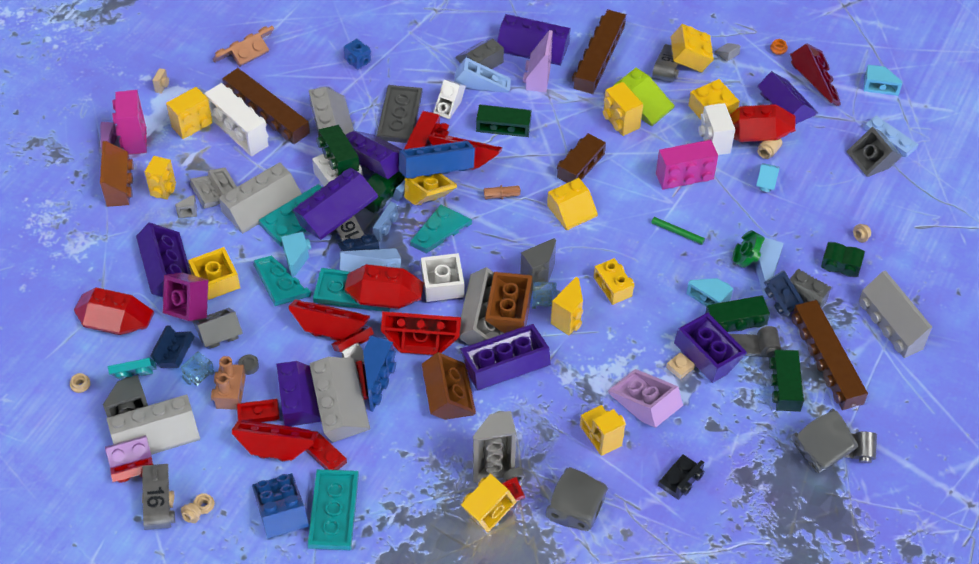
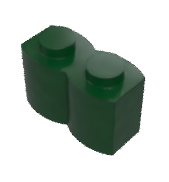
M828 242L821 268L829 272H840L848 277H858L865 251L856 247H846L836 242Z

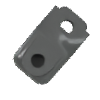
M834 408L813 420L799 434L796 432L791 436L796 448L817 473L824 471L858 448L857 441L850 433L847 424Z
M571 467L566 468L555 487L551 505H548L546 509V517L550 521L566 527L589 531L593 527L603 505L608 487L582 471Z

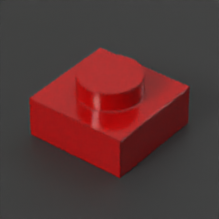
M517 477L502 483L510 491L516 502L526 498Z

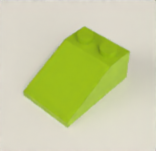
M636 67L614 84L617 85L624 82L643 103L641 120L650 126L655 125L675 106L651 77Z

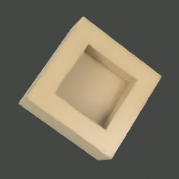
M159 68L152 80L156 93L162 94L165 87L169 84L166 69Z
M681 352L666 365V368L680 380L695 367V364Z

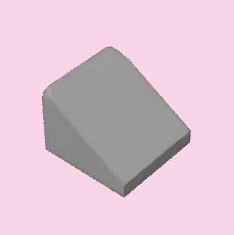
M727 43L715 52L728 62L739 55L741 46Z
M195 195L175 204L178 218L197 217Z
M358 343L341 352L342 358H354L355 362L362 360L364 363L363 350Z

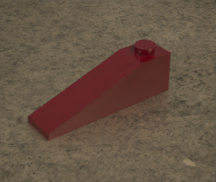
M808 43L790 54L792 66L830 103L837 106L841 105L837 90L831 84L834 80L827 72L830 70V67L823 52Z

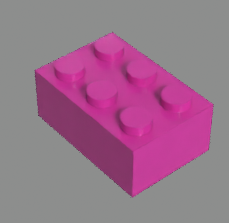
M138 90L115 92V99L112 100L116 113L112 115L114 124H117V136H120V148H124L129 155L147 153V127Z
M712 140L660 149L656 176L662 190L714 180L718 153Z

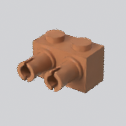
M223 356L219 360V370L214 375L216 387L211 391V400L215 402L216 409L237 410V404L242 402L246 379L244 365L232 364L231 357Z

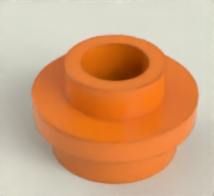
M776 39L771 43L770 49L773 53L781 55L787 52L788 46L784 40Z

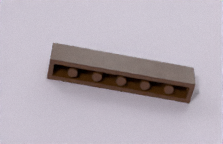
M607 9L605 15L601 16L599 26H596L594 31V38H590L589 48L585 49L583 60H580L578 64V71H575L572 81L574 82L575 90L594 94L625 28L626 14Z
M237 68L222 78L223 84L227 88L229 87L237 97H240L248 107H251L259 117H262L270 125L272 130L279 132L285 140L296 144L310 134L308 120L241 69Z
M813 300L795 305L791 316L794 325H797L801 339L805 340L808 346L809 354L814 357L818 370L824 375L825 383L832 390L835 402L840 405L842 410L863 405L868 392L818 301Z

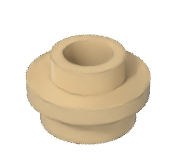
M865 224L856 225L853 229L855 239L861 243L866 242L871 236L869 226Z
M82 373L75 374L70 381V387L76 393L86 391L91 384L89 377Z
M206 493L197 495L193 501L200 508L201 514L211 512L215 506L213 497Z
M185 504L181 508L182 518L186 522L197 523L199 521L201 510L196 504Z

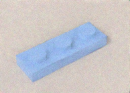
M877 115L864 126L866 131L873 126L883 132L905 158L918 147L915 141Z

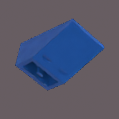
M370 335L363 350L369 407L370 411L373 412L375 406L381 402V393L383 389H387L390 373H394L397 363L394 362L396 351L393 349V342Z
M292 473L282 474L277 478L262 480L252 485L267 539L309 527L305 507Z

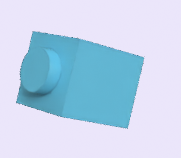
M867 65L864 76L865 92L899 96L902 81L884 66Z
M766 163L761 164L756 185L760 187L759 190L770 192L771 189H775L779 166Z
M303 232L281 237L283 251L292 277L296 276L309 258L308 250L311 249L309 238L305 239Z
M718 278L690 280L686 294L707 307V305L730 301L733 288Z

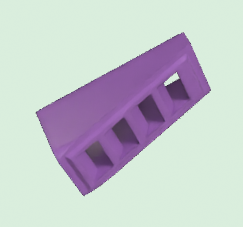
M101 122L102 151V141H107L114 145L117 133L113 122Z

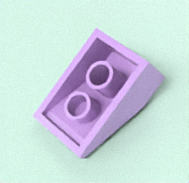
M551 30L547 32L532 51L530 60H526L525 70L528 72H524L523 83H526V90L547 92L551 69L553 35Z
M637 369L633 370L608 390V393L636 418L655 428L683 406L678 386Z

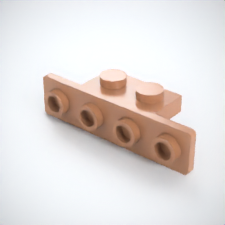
M265 26L258 31L259 33L255 35L251 33L243 41H235L229 48L225 50L222 48L216 51V55L213 58L214 63L232 54L240 67L268 53L269 48L262 38L272 34L275 28L273 26L269 28Z

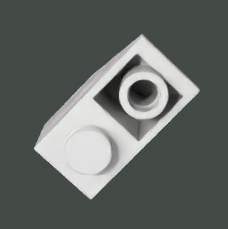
M444 80L433 113L450 119L462 101L466 86L451 80Z

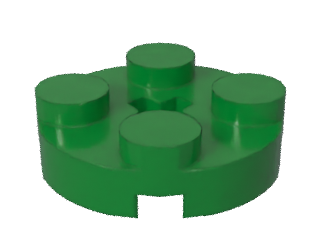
M753 230L748 231L742 236L743 242L741 245L737 243L733 252V261L742 268L747 267L752 262H757L761 256L759 251L765 238Z

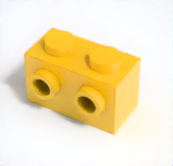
M153 156L144 171L149 192L155 198L167 200L170 194L174 192L176 185L170 159Z
M615 258L594 267L593 278L612 305L633 296L634 282L632 278L626 275L623 266L618 264Z

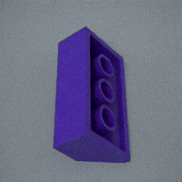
M505 14L500 26L497 42L504 48L505 54L530 59L532 51L547 32L551 30L553 31L551 64L561 66L570 43L571 28Z
M354 130L346 134L347 139L359 157V164L386 179H389L399 171V150L402 149L374 134Z
M350 167L319 191H316L308 199L301 202L293 209V212L302 228L322 240L377 199L378 194L361 173Z
M148 222L136 235L150 292L151 294L163 297L164 275L181 272L191 275L180 233Z
M534 324L460 349L469 377L477 391L551 365L549 346Z

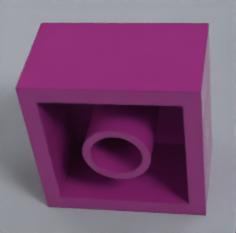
M183 272L164 275L163 313L187 321L207 318L208 279Z

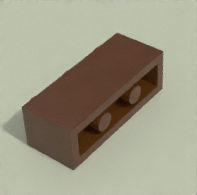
M589 133L584 138H581L577 146L568 152L567 157L558 163L557 178L566 183L580 178L582 181L605 155L606 142Z

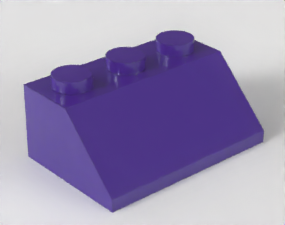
M772 71L757 86L762 91L760 93L761 96L772 102L770 105L776 104L795 115L796 124L818 114L816 109L787 79Z
M708 312L678 328L674 344L712 383L726 376L747 353Z
M298 361L277 363L284 425L297 426L321 422L310 366Z

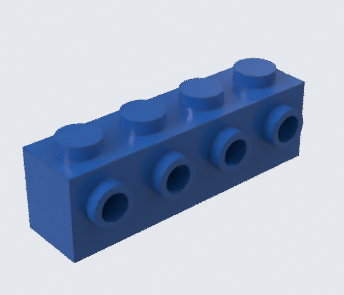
M468 141L399 150V171L405 178L409 179L416 178L417 176H432L437 173L447 174L451 171H466L467 169L474 168L475 148Z

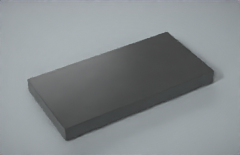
M388 85L377 137L391 142H408L416 126L423 92L422 88Z

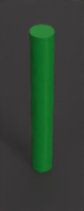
M657 217L652 219V224L703 245L705 241L704 237Z

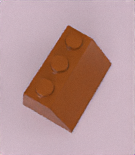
M102 141L100 185L107 207L129 205V200L133 197L132 187H130V184H133V174L131 173V170H134L133 159L129 158L127 151L107 141Z
M494 272L485 321L503 333L525 327L527 325L533 291L532 275Z
M439 352L422 363L430 414L445 420L476 414L465 363Z

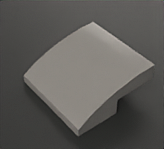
M226 168L209 170L208 176L190 179V185L203 208L219 205V197L237 187Z

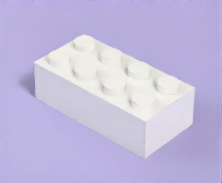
M220 83L204 93L209 101L212 121L251 157L269 146L266 121L259 117L251 107H248L240 97H237L229 87L227 88L224 84Z

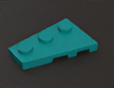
M440 204L410 241L411 246L424 253H428L442 244L444 239L459 233L461 228L470 226L472 219Z
M272 255L254 260L253 265L274 306L311 296V291L307 287L304 288L296 277L293 278L287 273V269Z

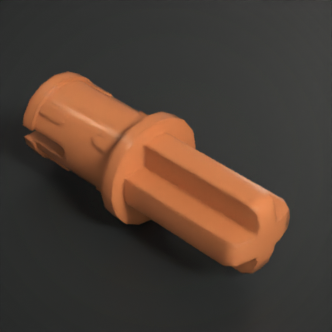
M500 185V187L484 188L485 200L501 198L502 200L503 197L519 196L521 194L520 186L502 187Z

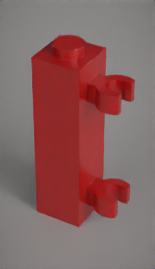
M423 111L404 149L431 146V142L428 140L429 135L433 132L448 135L449 125L446 123L440 124L439 114Z

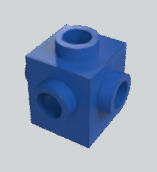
M355 39L344 46L345 59L356 69L371 62L369 46L363 44L359 39Z

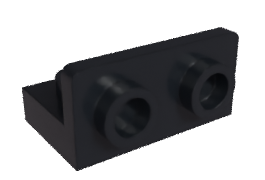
M682 454L661 478L658 486L679 500L683 494L687 495L693 486L692 483L695 480L699 481L705 472L703 470L705 462L700 460L697 464Z

